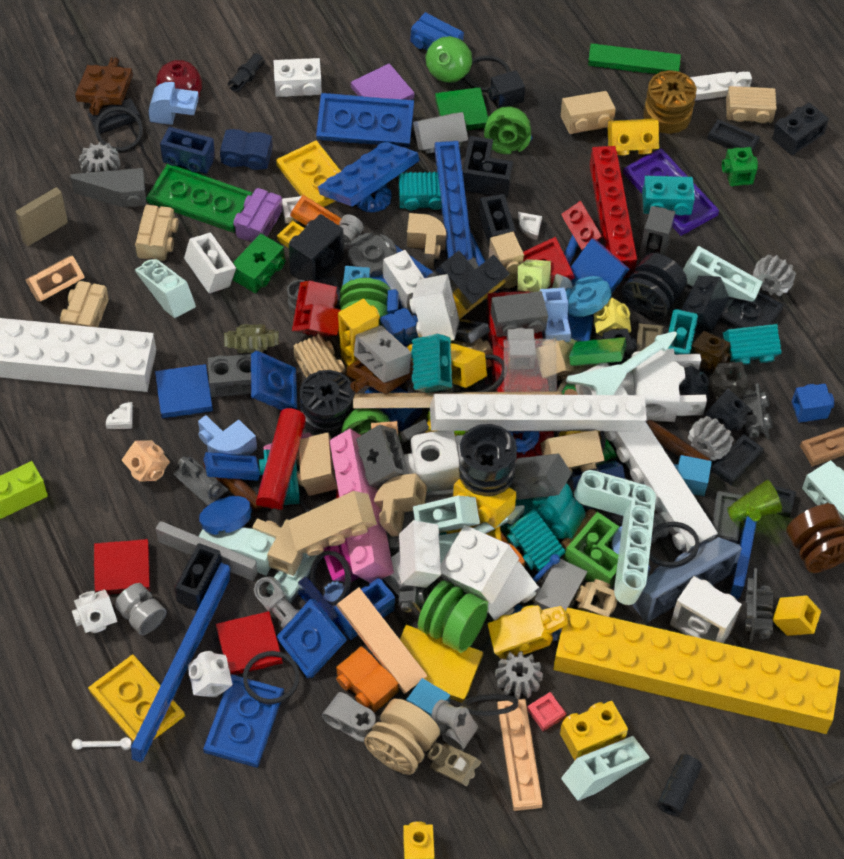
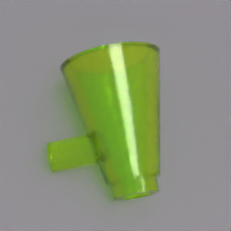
M767 479L732 503L730 507H727V512L732 522L746 520L747 516L753 521H759L762 516L782 512V505L775 488Z

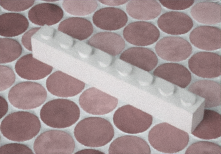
M601 363L585 372L610 366L608 363ZM621 384L614 393V395H628ZM576 385L578 395H596L594 388ZM645 422L639 431H604L606 439L612 441L616 447L619 459L623 463L625 462L630 469L633 481L653 489L656 495L655 510L662 516L665 522H681L689 525L697 533L699 545L706 540L713 541L717 535L716 529L647 423ZM668 527L676 548L682 550L683 553H691L695 547L694 537L685 529Z
M434 394L430 404L431 430L468 431L481 424L498 425L507 431H639L647 420L644 395Z

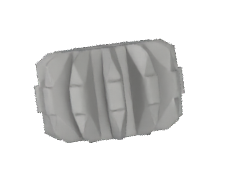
M101 141L98 145L90 143L89 148H83L82 154L79 155L82 173L113 171L120 168L118 152L116 148H112L110 143L104 146Z
M768 254L755 265L753 277L762 281V291L766 290L770 295L775 293L781 296L791 289L796 272L792 270L793 265L786 263V259L782 260L778 255L772 257Z
M706 416L704 419L701 418L699 421H696L691 427L692 429L689 431L690 434L688 436L689 441L692 442L691 446L711 460L721 459L730 451L734 439L730 435V430H727L724 424H720L716 418L712 420Z
M522 651L518 653V657L509 653L507 660L501 659L499 661V668L496 669L495 677L498 678V688H505V695L515 693V698L519 699L520 694L523 693L529 698L531 691L537 692L539 690L540 684L538 682L542 681L543 674L539 672L541 669L540 662L533 663L534 657L532 654L524 658Z

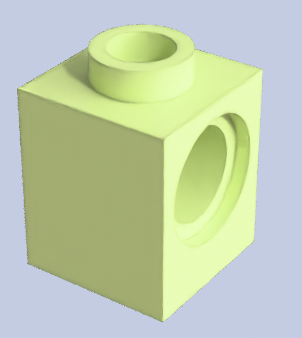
M527 259L518 266L519 291L538 292L540 289H546L550 286L551 261Z

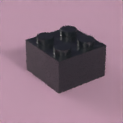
M322 214L309 221L305 229L298 236L295 235L289 242L290 274L299 280L313 282L315 279L326 277L344 259L343 228Z

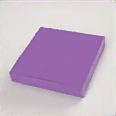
M390 64L351 82V88L358 96L402 100L414 98L413 90Z

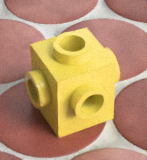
M611 298L601 310L594 313L596 333L602 336L604 332L609 330L626 328L630 333V311L628 307Z

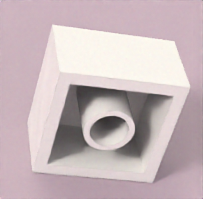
M448 274L419 279L416 289H413V298L410 299L411 311L413 314L416 313L418 322H416L418 336L424 337L438 333L454 340L459 324V316Z
M464 525L440 564V576L444 580L453 583L454 587L459 586L464 592L472 593L492 605L519 557L509 544Z
M693 576L676 602L670 625L686 635L724 643L734 628L742 604L737 602L732 595L724 594L713 588L708 581L700 580Z

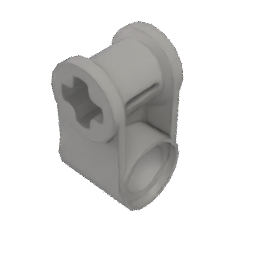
M342 692L337 693L322 714V718L327 724L337 730H341L359 742H364V738L372 731V727L376 723L375 714L371 709L366 708Z
M439 700L432 710V719L437 723L443 741L463 751L478 729V725L471 717L469 710L463 706L454 707L446 700Z

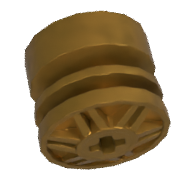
M670 70L653 76L648 85L644 119L658 120L660 133L672 134L686 129L691 122L697 87L694 81L686 74Z

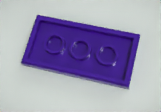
M662 148L626 166L623 170V174L641 193L645 176L688 177ZM694 183L695 200L692 214H675L672 227L680 236L719 214V209Z

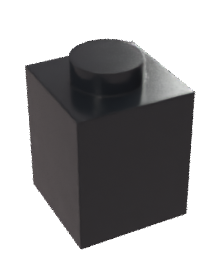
M517 70L491 77L488 95L490 100L495 102L498 109L524 102L525 85Z

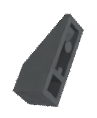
M143 168L71 174V182L75 194L123 208L147 205Z

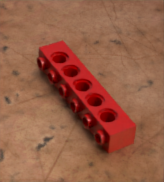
M616 146L592 147L589 166L603 244L608 251L630 269L624 276V278H629L635 272L637 257Z

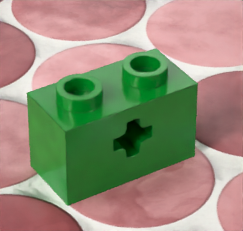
M260 233L233 262L236 269L232 280L256 294L261 287H265L269 283L270 278L276 271H280L286 261L284 247Z

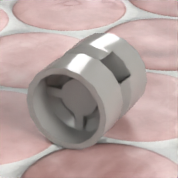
M135 583L126 588L115 602V608L125 619H129L130 625L140 635H146L156 629L163 622L167 614L166 609L156 599H152V594L141 583Z

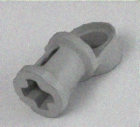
M269 576L261 578L256 582L254 586L255 596L267 611H272L282 622V628H285L300 610H296L286 599V594L281 589V584L276 578ZM266 581L270 582L274 587V593L270 597L263 595L261 592V586Z

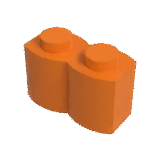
M363 647L358 648L336 667L338 676L336 680L339 685L346 691L350 689L356 694V701L371 709L374 713L399 692L397 680Z

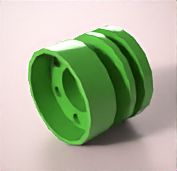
M372 278L350 280L340 290V310L364 298L370 306L373 305L378 310L381 319L382 316L388 315V290H391V288L386 283Z
M443 580L433 589L423 605L418 620V630L425 634H430L436 640L442 637L445 645L462 653L471 646L478 636L487 616L488 602L472 593L464 596V590L461 587H454L453 583Z

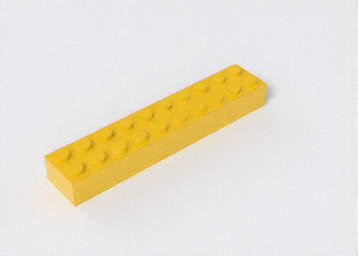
M567 607L568 625L562 627L553 668L555 671L827 734L833 722L840 670Z

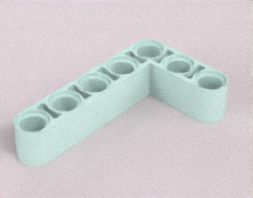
M594 470L585 471L574 491L576 500L583 505L623 516L614 595L620 603L632 605L638 600L647 582L656 501L655 492L649 486Z

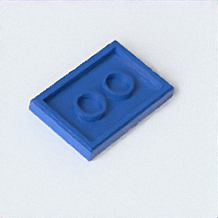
M231 674L232 686L224 691L203 751L206 754L258 768L280 703L264 704L256 701L247 693L243 677ZM247 679L250 689L260 697L274 699L284 695L283 688Z

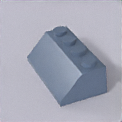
M720 537L711 542L709 540L702 542L699 545L696 556L687 564L679 567L659 566L647 577L646 585L638 600L632 604L644 622L648 623L676 606L678 598L693 576L700 580H706L713 586L733 575L742 548L739 544ZM682 553L675 559V561L682 560L689 556L691 553Z

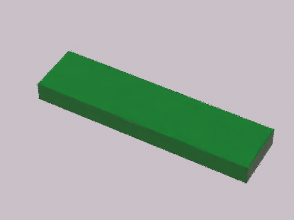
M591 43L588 66L652 74L669 70L679 72L681 54Z

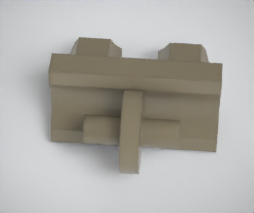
M436 742L427 756L433 761L430 766L431 769L466 787L469 784V780L475 776L474 769L481 764V761L476 757L446 743L441 745Z

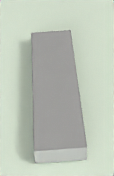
M159 522L156 527L158 542L192 555L197 544L201 543L219 550L222 563L230 566V572L254 581L258 574L256 560L165 522Z

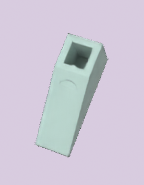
M159 260L145 261L142 266L135 269L138 276L163 309L174 318L196 307L187 282Z

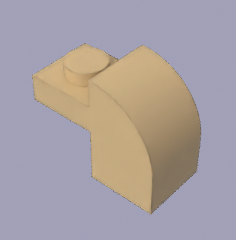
M409 213L407 247L424 248V266L429 269H434V261L440 258V250H445L446 229L442 222L433 216Z
M416 473L393 477L386 481L376 493L374 502L382 510L379 514L380 525L392 537L399 536L402 532L405 512L413 511V506L425 504L427 486Z
M257 519L253 529L276 538L267 554L269 567L294 576L303 559V553L296 552L288 523L289 520L286 519L282 528H280L272 521L265 522Z

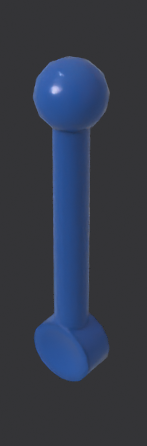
M551 555L550 561L533 578L535 583L553 565L560 562L559 555Z

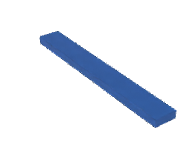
M220 563L131 746L132 760L141 763L153 742L188 669V664L191 662L230 581L229 565Z

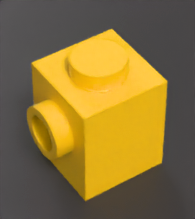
M807 595L784 597L779 599L773 622L787 636L814 634L821 610Z
M412 822L409 825L403 826L404 859H434L433 825H426L425 822Z

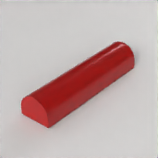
M286 408L280 412L256 499L257 506L283 509L306 423V416L299 410Z

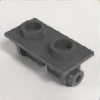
M756 383V391L745 390L742 395V401L751 408L748 413H753L745 416L748 420L745 423V430L750 438H756L759 434L764 433L766 438L770 439L768 429L772 428L770 414H766V407H769L767 392H762L759 384Z
M183 456L178 461L180 468L173 475L207 506L217 501L228 491L215 477H207L206 469L193 458Z

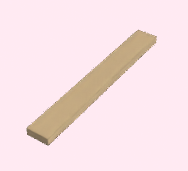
M561 391L388 393L387 395L384 393H356L353 398V408H430L434 394H563Z

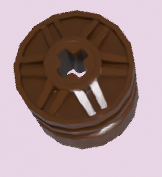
M827 503L810 508L798 515L787 526L786 533L794 547L800 549L799 556L804 561V565L809 572H822L844 562V520L834 504Z

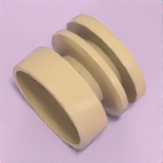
M393 699L382 712L381 722L375 723L372 731L364 738V744L373 756L384 765L402 774L411 775L418 768V763L424 759L423 751L430 750L439 737L440 729L437 723L419 707L402 699Z

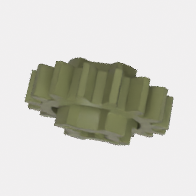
M243 324L240 327H236V331L224 333V346L235 348L238 353H254L256 350L263 353L267 346L274 347L279 345V332L274 329H266L264 324Z

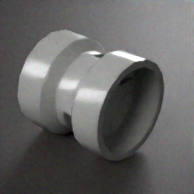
M348 214L344 215L339 222V226L343 228L344 248L349 249L351 242L364 229L362 222L358 218Z

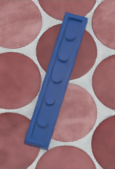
M459 141L435 142L434 149L443 223L446 229L447 255L450 258L459 250L469 260L473 258Z

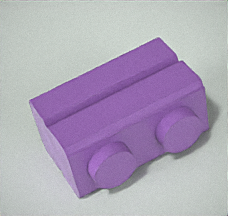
M259 188L255 189L252 196L248 195L244 202V210L242 213H237L233 225L236 227V236L246 241L250 240L251 243L260 233L268 237L283 211L281 196L271 192L268 193Z

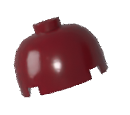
M174 60L162 66L157 74L156 87L165 82H174L175 89L198 91L200 97L202 79L198 69L190 62Z

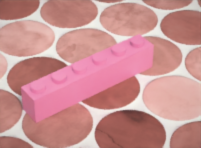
M348 429L329 441L339 497L352 491L369 494L377 525L368 528V532L363 535L348 537L347 543L353 574L371 583L377 578L383 579L393 574L394 570L386 530L380 525L379 514L382 510L374 502L378 488L369 486L365 477L363 461L358 453L359 447L356 439L361 435L352 429Z

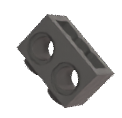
M250 353L234 356L219 355L208 358L211 397L251 394Z

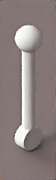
M127 737L121 739V741H82L75 739L72 742V747L75 750H80L82 747H121L123 750H128L132 746L131 740Z

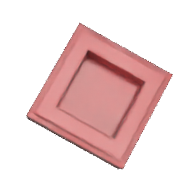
M551 692L527 706V711L542 731L547 730L566 718V712Z

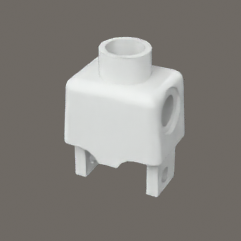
M674 349L660 350L628 372L621 382L628 395H644L646 421L675 422L676 416L703 415L707 402L706 395L679 394V385L685 379L684 368L692 365L699 370L701 363L700 354L674 355ZM640 351L634 352L632 354V357L638 354Z
M434 431L417 434L411 438L412 453L404 454L409 474L416 473L427 486L426 492L454 489V483L460 479L459 445L463 435L455 436L454 431Z

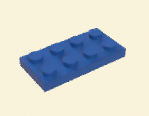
M321 93L316 138L317 140L376 145L389 142L401 147H410L414 100Z
M389 142L381 143L377 148L362 155L359 160L344 167L341 172L329 177L324 183L319 185V193L324 197L354 206L419 162L418 152Z

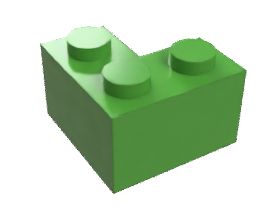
M597 512L566 548L564 561L587 571V581L601 580L610 584L609 589H611L616 580L619 555L611 550L610 547L619 526Z

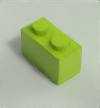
M32 461L0 476V519L48 497L44 481Z

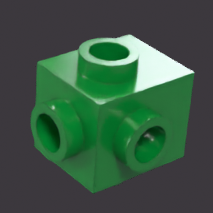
M751 147L727 149L726 157L722 160V171L724 174H727L729 185L753 184L758 161L757 157L753 156Z

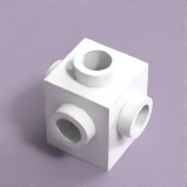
M106 590L96 593L95 591H89L81 594L79 599L74 600L76 609L72 610L76 625H82L85 633L103 631L107 625L117 622Z
M205 651L188 664L194 695L216 698L232 686L226 655Z

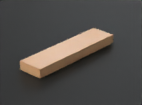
M357 588L336 605L381 665L397 680L399 688L404 694L418 684L421 678L424 679L427 676L360 588Z
M519 699L517 709L499 715L513 811L542 808L526 700ZM500 701L497 703V708H506L513 703L510 701Z

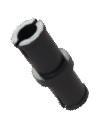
M254 53L245 64H241L236 75L228 82V86H230L229 88L233 92H240L247 82L254 79L255 73L265 64V60H262L263 57L258 53Z

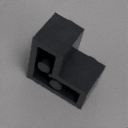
M470 136L462 170L465 191L494 196L504 194L508 198L513 161L492 158L493 139Z
M459 250L435 271L438 276L448 274L452 293L466 310L510 274L495 255H492L478 268L474 269Z

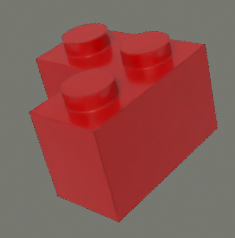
M313 281L300 282L292 331L312 336L320 334L322 337L337 335L339 332L338 312L342 311L334 309L338 300V295L336 294L337 287Z

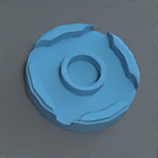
M598 276L579 279L575 282L576 285L574 287L566 289L568 314L575 317H584L596 313L611 298L609 284Z

